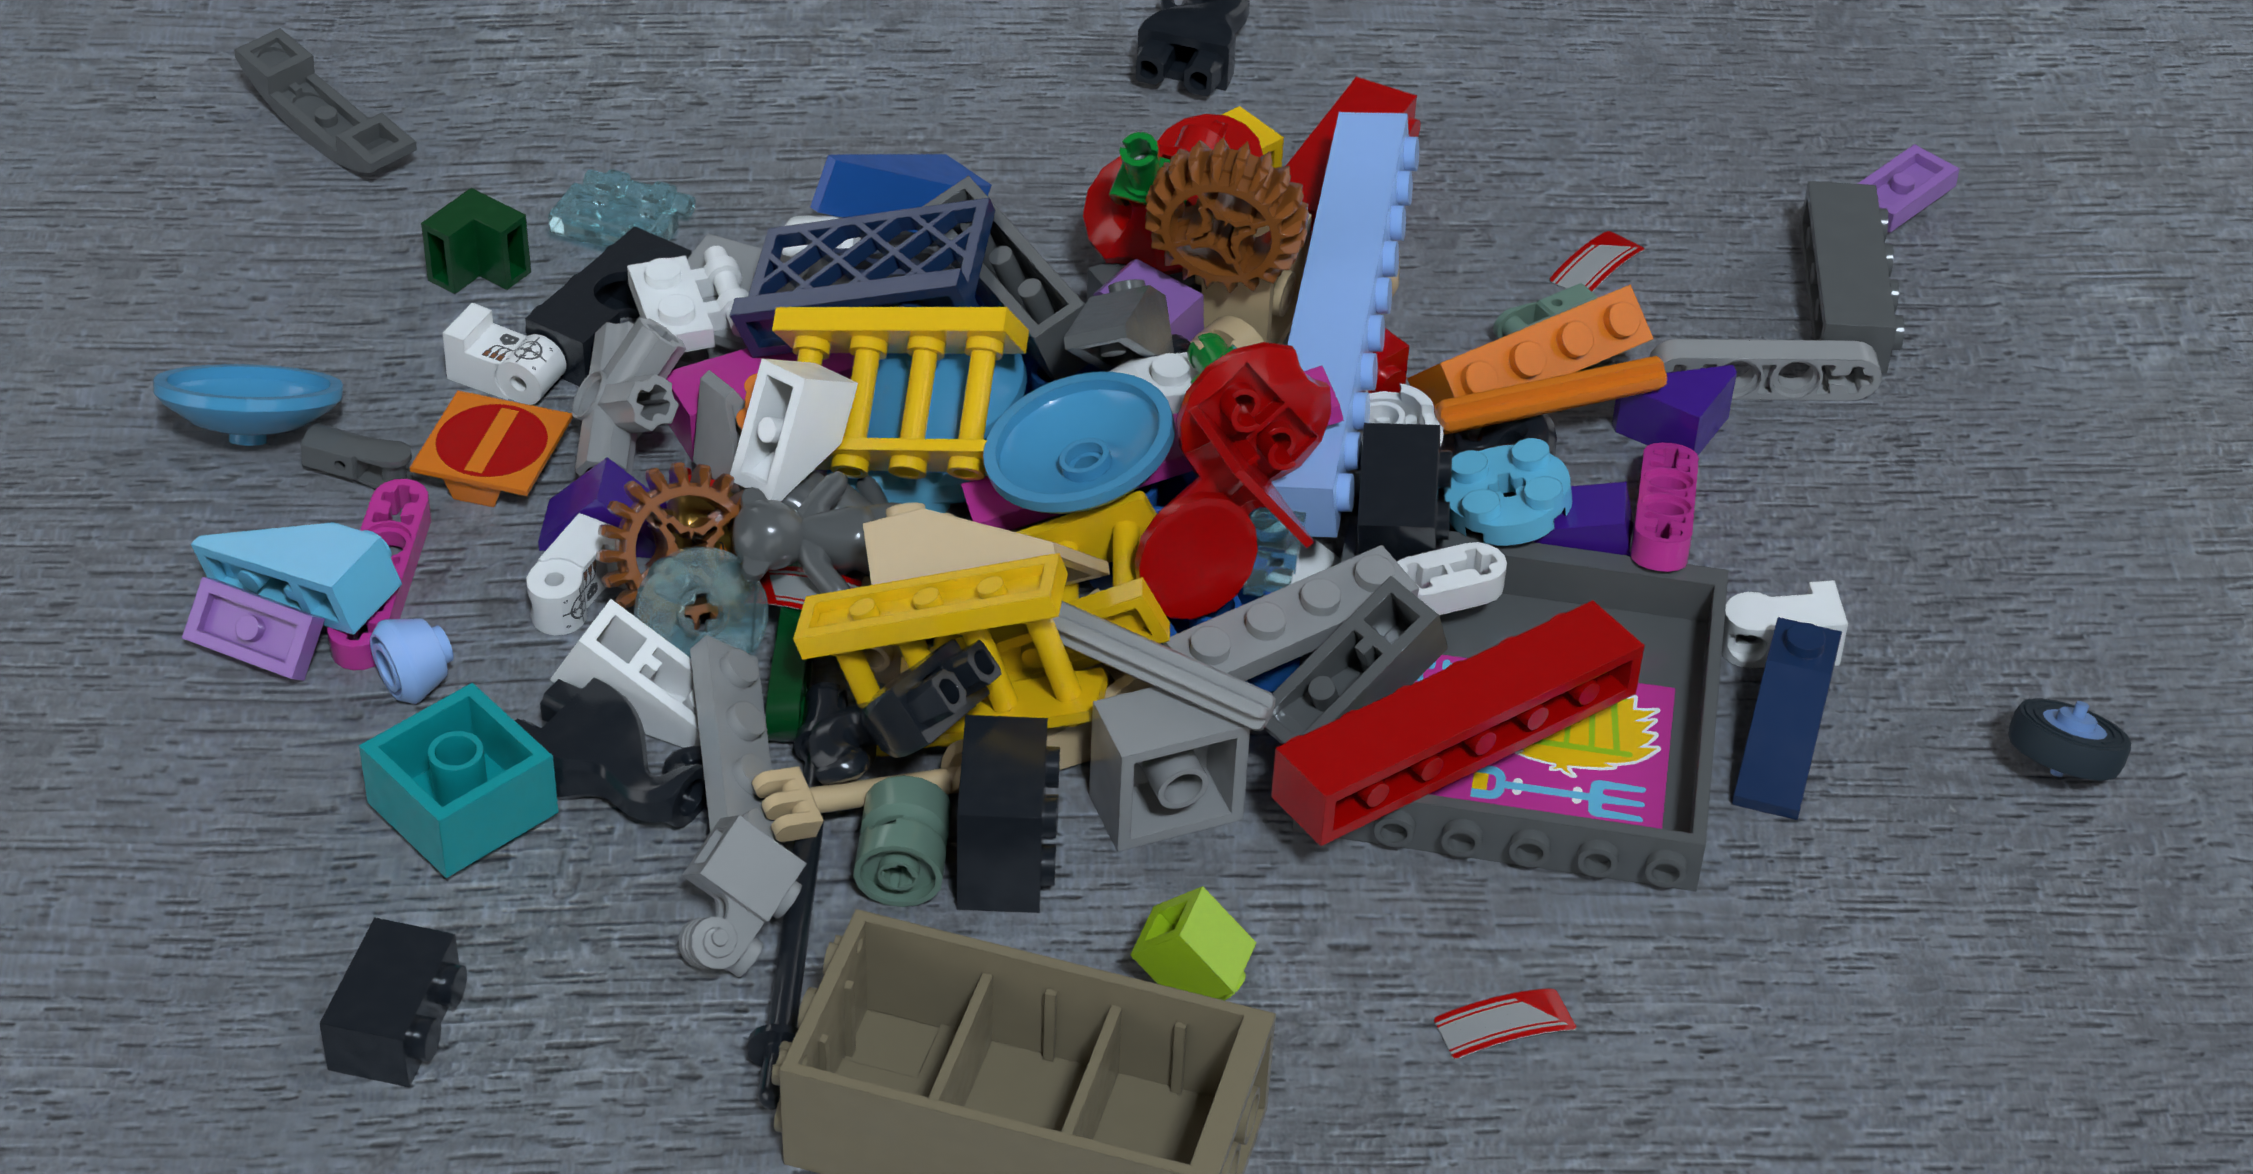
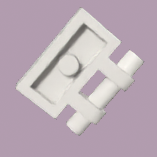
M721 246L709 247L704 252L703 258L706 263L704 268L691 270L686 255L673 258H657L650 262L627 266L628 284L640 317L643 319L650 318L666 327L672 334L683 341L686 347L685 352L715 347L714 331L731 328L735 336L741 337L729 315L734 299L747 297L749 293L740 287L742 274L737 261L733 257L728 256L726 250ZM717 295L719 296L717 300L709 302H703L702 299Z

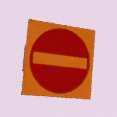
M458 390L411 464L410 472L441 478L453 499L495 507L501 491L528 496L573 419L572 413Z

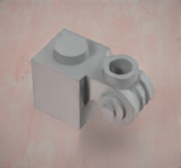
M736 815L720 818L682 874L687 880L713 897L716 903L715 917L695 918L688 921L682 927L679 935V949L682 957L691 966L698 969H724L726 971L729 970L737 977L744 975L756 961L763 948V942L755 936L763 924L769 922L772 916L778 919L792 906L802 887L796 879L807 863L742 816Z

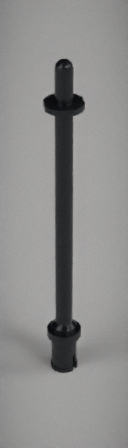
M819 682L813 684L806 694L807 705L804 724L797 730L794 748L798 757L805 762L803 776L808 787L829 785L818 782L814 775L816 768L810 758L809 738L812 728L818 722L848 706V692L843 690L839 693L838 697L840 685L837 683ZM821 813L823 820H825V813ZM824 821L816 837L794 840L792 853L807 863L796 879L802 887L792 906L783 915L769 1022L766 1025L757 1027L750 1033L748 1041L749 1058L762 1068L758 1093L759 1101L765 1108L770 1110L777 1108L780 1099V1086L774 1085L771 1078L773 1065L778 1060L779 1047L783 1041L793 1042L798 1031L797 1022Z

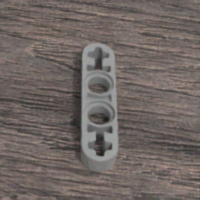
M1673 339L1657 345L1649 356L1660 357L1664 362L1666 373L1673 372L1675 365H1681L1679 371L1704 368V364H1707V368L1725 366L1732 362H1745L1751 365L1745 374L1736 377L1732 397L1734 400H1860L1873 394L1879 388L1882 381V372L1875 350L1872 346L1860 341ZM1800 362L1810 366L1803 375L1787 378L1779 375L1780 370L1791 363ZM1822 366L1825 367V375H1823ZM1852 367H1856L1854 374H1850Z

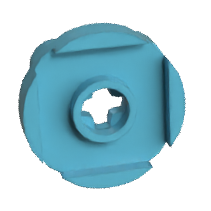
M1526 438L1518 441L1515 445L1496 446L1481 451L1467 450L1458 453L1452 458L1451 489H1444L1445 502H1450L1451 525L1456 531L1465 536L1466 527L1473 532L1483 533V541L1487 544L1508 546L1531 542L1554 530V518L1560 515L1563 510L1567 516L1572 507L1569 471L1559 458L1550 454L1549 445L1541 439ZM1516 492V495L1504 497L1503 493Z

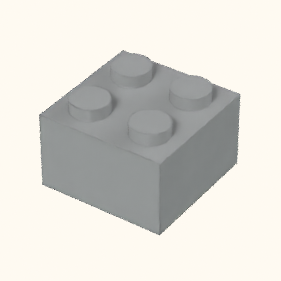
M1155 686L1093 701L1089 796L1117 852L1243 820L1250 728Z

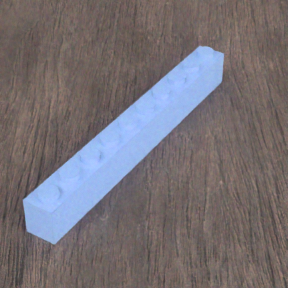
M1339 112L1287 345L1293 346L1296 350L1303 371L1323 365L1339 401L1344 421L1326 427L1321 443L1300 467L1286 476L1272 481L1274 487L1311 537L1337 538L1342 512H1352L1354 475L1349 473L1350 470H1360L1362 435L1358 430H1364V423H1369L1370 396L1365 391L1376 389L1378 362L1377 354L1373 352H1382L1385 340L1384 315L1380 314H1390L1392 281L1388 277H1397L1398 241H1404L1405 206L1411 205L1413 191L1412 171H1417L1419 164L1418 137L1409 136L1407 113ZM1266 507L1258 508L1261 535L1294 536Z

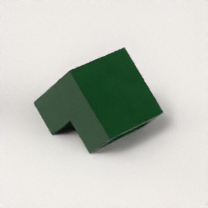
M473 188L468 189L421 223L428 281L453 294L461 291L478 277H482L508 290L531 273L526 214Z

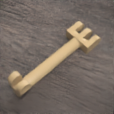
M963 739L948 746L942 757L941 769L808 787L800 767L797 766L762 772L752 780V785L756 795L759 798H765L761 806L766 817L770 820H775L771 825V829L777 841L786 842L813 838L817 836L824 821L821 813L864 807L866 793L875 783L888 777L903 775L919 777L938 785L947 795L959 793Z

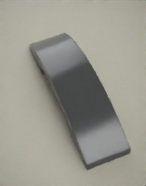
M281 28L234 49L235 59L277 115L305 142L337 164L354 171L372 173L417 150L416 141L382 112L368 118L315 74L314 56Z

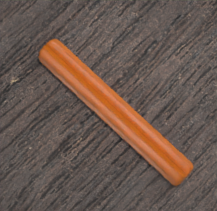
M1652 356L1444 399L1435 405L1434 413L1438 422L1443 427V433L1447 435L1657 391L1667 384V374L1662 359Z

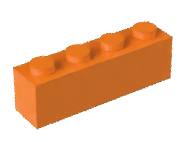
M1630 284L1441 362L1408 377L1407 380L1410 386L1425 393L1435 407L1437 403L1444 399L1575 373L1654 338Z

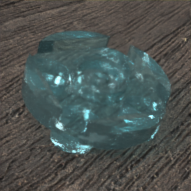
M693 546L679 549L667 557L658 559L651 565L647 576L641 582L638 589L634 616L690 658V648L706 635L735 648L742 649L749 654L755 651L764 637L768 623V601L766 592L759 580L752 582L744 579L741 573L743 563L734 554L713 547ZM707 593V603L712 606H718L717 619L711 618L706 620L704 630L696 631L694 630L693 619L685 617V607L695 602L697 594Z

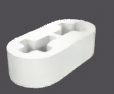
M1480 542L1464 543L1408 556L1397 561L1419 587L1418 598L1439 615L1488 604L1497 600L1503 592L1507 561L1505 555L1499 549L1489 544Z

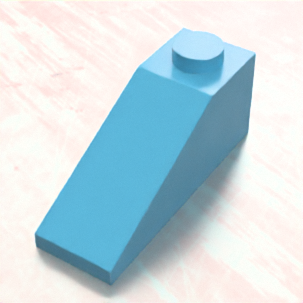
M334 522L201 535L191 543L208 578L223 581L325 619L324 626L352 635L402 585L391 560V549L381 536L369 530L361 531Z

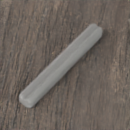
M1064 601L1061 604L1059 617L1053 618L1065 647L1247 728L1261 731L1273 715L1276 698L1272 693Z

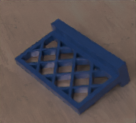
M990 197L768 228L747 297L734 299L729 316L751 356L756 358L793 353V349L772 331L776 307H979L975 298V292L996 210ZM972 222L969 228L953 240L944 235L957 224ZM918 230L896 248L888 243L903 231ZM862 237L860 241L840 256L833 251V249L847 239ZM932 243L941 248L918 266L911 261L913 257ZM807 245V247L785 263L780 260L783 248ZM877 250L884 255V257L862 273L854 268ZM821 258H824L829 263L806 281L799 276ZM955 260L962 264L961 268L943 270ZM899 268L907 273L904 276L886 278ZM843 275L851 280L849 283L831 285ZM788 283L795 287L792 291L777 292Z

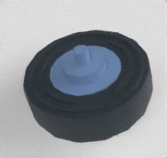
M2043 698L2025 699L2015 710L2009 725L2008 735L2010 742L2024 755L2039 764L2051 768L2050 773L2057 777H2062L2064 773L2082 779L2098 781L2115 779L2124 768L2131 750L2129 736L2114 723L2096 713L2088 711L2089 705L2082 701H2077L2075 705Z

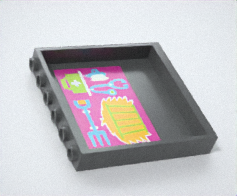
M1349 517L1341 562L1358 555V518ZM1449 531V540H1436V550L1464 543H1484L1483 535L1466 533L1465 536L1459 532ZM1534 542L1508 546L1489 544L1499 549L1505 555L1507 561L1502 595L1497 600L1485 605L1439 615L1448 649L1414 683L1446 669L1456 661L1465 660L1499 644L1505 638L1517 636L1543 624L1559 613H1566L1594 600L1645 645L1636 694L1339 838L1696 892L1706 847L1729 570L1687 564L1685 568L1678 571H1655L1638 565L1632 560L1631 556ZM1294 820V822H1293V832H1300V833H1306V834H1308V833Z

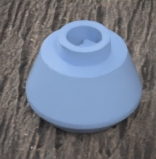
M422 618L385 619L378 622L370 636V648L377 670L386 688L396 700L417 704L447 677V663L453 661L454 655L450 641L439 625L430 627Z

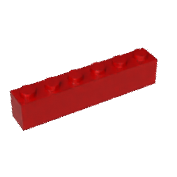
M1594 600L1566 613H1559L1543 624L1517 636L1505 638L1499 644L1465 660L1456 661L1440 672L1412 685L1402 686L1394 693L1358 710H1351L1337 720L1307 734L1295 736L1285 744L1276 747L1271 797L1320 846H1323L1635 695L1645 645Z

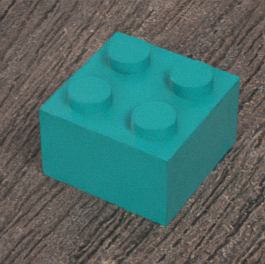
M473 682L359 745L367 802L446 878L559 813L553 755Z

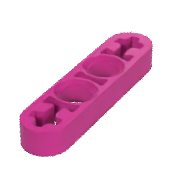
M1661 442L1650 444L1644 449L1630 555L1634 562L1647 569L1665 572L1678 571L1685 568L1688 563L1693 533L1699 457L1695 451L1686 446Z
M394 479L377 487L372 494L360 530L372 531L381 536L388 546H398L403 549L398 554L391 556L402 585L366 621L364 625H367L368 632L363 633L359 640L357 639L360 629L352 635L328 627L327 634L331 657L342 668L366 670L375 667L370 648L371 634L378 622L385 619H400L431 524L428 491L424 485L415 480ZM403 508L400 515L401 522L393 521L392 515H397L400 509Z

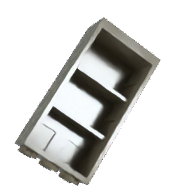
M855 909L844 935H835L834 943L829 942L823 964L824 977L818 988L809 987L805 992L798 1014V1031L793 1042L783 1041L781 1043L778 1060L772 1069V1083L780 1086V1099L775 1112L774 1130L782 1133L784 1164L819 1174H1244L1268 1107L1276 1013Z

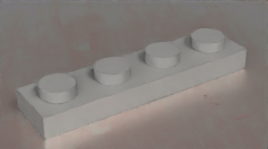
M1380 545L1170 636V641L1164 642L1163 645L1246 681L1318 649L1390 576L1417 597L1419 587L1385 547Z
M706 635L690 648L710 833L720 818L740 815L781 844V842L776 840L771 829V825L775 820L768 819L761 806L765 798H759L752 785V780L758 774L772 770L758 658L742 649L735 648Z

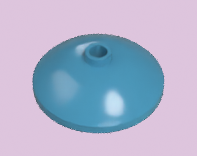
M887 353L885 359L879 360L867 438H900L912 356L908 353ZM944 354L943 359L937 360L925 439H958L970 356L966 354ZM1003 354L1002 359L995 361L984 439L988 437L990 430L1001 415L1024 395L1027 373L1021 354Z
M220 364L183 367L159 373L153 379V392L166 407L192 424L201 428L229 434V442L232 444L255 446L266 444L267 435L299 429L331 411L343 398V383L331 375L299 368L270 365Z
M1090 372L1065 377L1028 393L1001 415L986 439L988 441L984 446V465L994 489L1004 499L1019 507L1050 514H1069L1096 509L1128 495L1141 486L1158 469L1173 444L1175 436L1174 417L1164 394L1152 383L1134 375L1118 372Z

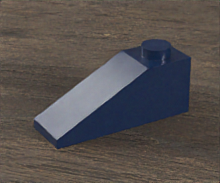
M1777 618L1732 805L1798 820L1842 631L1816 626L1811 623Z

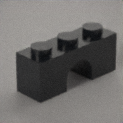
M634 226L618 241L609 245L599 257L581 272L572 276L562 288L544 303L532 310L525 318L526 335L538 334L552 340L564 354L567 363L566 371L560 378L580 387L584 379L589 375L595 332L606 322L619 324L621 323L620 318L640 317L628 284L627 266L650 262L657 258H673L686 255L688 259L692 254L691 250Z

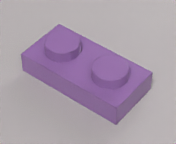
M1914 144L1857 184L1876 185L1879 208H1887L1888 210L1887 232L1891 233L1956 187L1960 168Z
M202 577L182 639L290 679L304 681L325 619L223 581Z

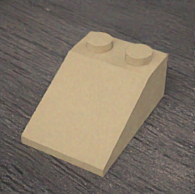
M923 503L898 504L886 509V518L863 523L871 585L1060 553L1067 570L1066 585L1110 575L1108 562L1051 541L955 517L951 513H939L928 510Z

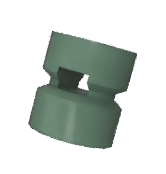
M903 775L883 779L875 783L866 793L853 877L858 888L869 898L885 905L907 907L929 901L940 891L952 805L948 795L938 785L923 778Z

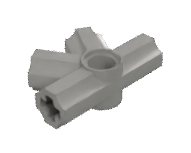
M639 317L635 324L629 321L619 324L606 322L595 332L589 375L578 388L572 404L573 417L582 422L575 472L579 477L606 457L632 476L636 440L643 432L653 431L658 425L671 424L679 404L674 399L672 383L666 380V378L685 352L686 347L681 339L672 334L666 327L650 318L643 319Z

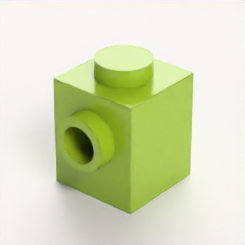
M1202 886L1153 906L1130 956L1157 984L1225 1001L1234 995L1244 983L1246 978L1244 970L1257 942Z

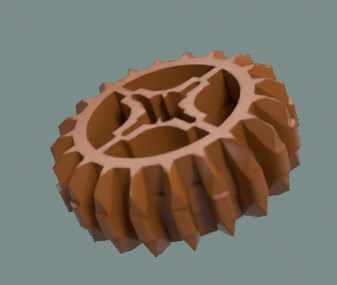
M1224 137L1215 145L1214 150L1201 140L1192 147L1191 152L1179 148L1177 153L1172 156L1170 163L1164 162L1163 166L1159 168L1153 182L1154 185L1150 186L1146 197L1145 229L1152 232L1151 248L1165 250V266L1176 264L1183 266V280L1194 274L1203 278L1206 289L1214 282H1221L1225 285L1228 292L1231 293L1238 286V282H1242L1248 289L1254 291L1259 285V278L1274 284L1277 277L1281 275L1282 270H1289L1291 265L1295 263L1299 249L1303 248L1308 233L1306 226L1309 217V204L1302 201L1304 196L1302 193L1303 184L1290 182V166L1272 167L1271 151L1261 157L1250 154L1248 141L1239 150L1230 149ZM1197 195L1199 199H1197L1196 205L1186 207L1184 201ZM1269 226L1270 230L1255 237L1254 234L1257 233L1258 228Z
M681 462L672 463L669 469L668 484L658 468H650L645 472L650 491L646 492L635 481H628L624 485V490L634 502L632 506L628 507L624 503L614 500L610 501L607 506L611 514L622 518L619 527L601 524L598 528L599 535L615 539V549L597 551V561L604 563L617 562L618 567L617 570L609 572L602 577V583L608 588L618 587L625 583L627 588L617 596L615 602L624 609H627L640 601L641 603L635 612V617L644 624H649L659 612L657 627L658 632L661 634L671 635L680 617L684 635L689 637L697 636L700 628V615H702L705 624L710 630H720L723 628V619L719 608L723 607L727 613L739 618L745 611L742 604L735 597L737 593L741 592L747 596L748 594L758 592L757 585L744 579L741 573L743 563L739 560L733 547L734 520L741 510L740 498L744 490L728 498L734 484V477L725 473L721 474L710 487L711 467L704 464L696 466L689 482L685 464ZM691 495L709 503L715 510L706 518L699 517L693 523L684 526L673 515H668L660 504L672 498ZM646 519L649 523L647 527L655 537L656 549L652 558L644 565L646 570L640 574L636 561V541L639 530ZM727 526L731 537L732 552L728 569L724 577L721 578L720 574L722 572L717 568L713 560V549L715 543L725 534L723 529ZM672 533H677L679 537L692 539L693 534L698 535L694 538L696 542L689 549L694 556L693 561L697 566L678 559L675 565L671 564L674 561L673 557L679 551L677 544L674 542L676 538ZM680 574H687L695 583L701 584L708 593L688 602H669L652 590L662 582L668 583Z

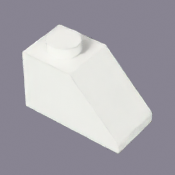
M761 359L730 475L734 477V483L746 489L751 487L758 488L765 494L768 500H778L781 502L842 443L858 383L816 363Z

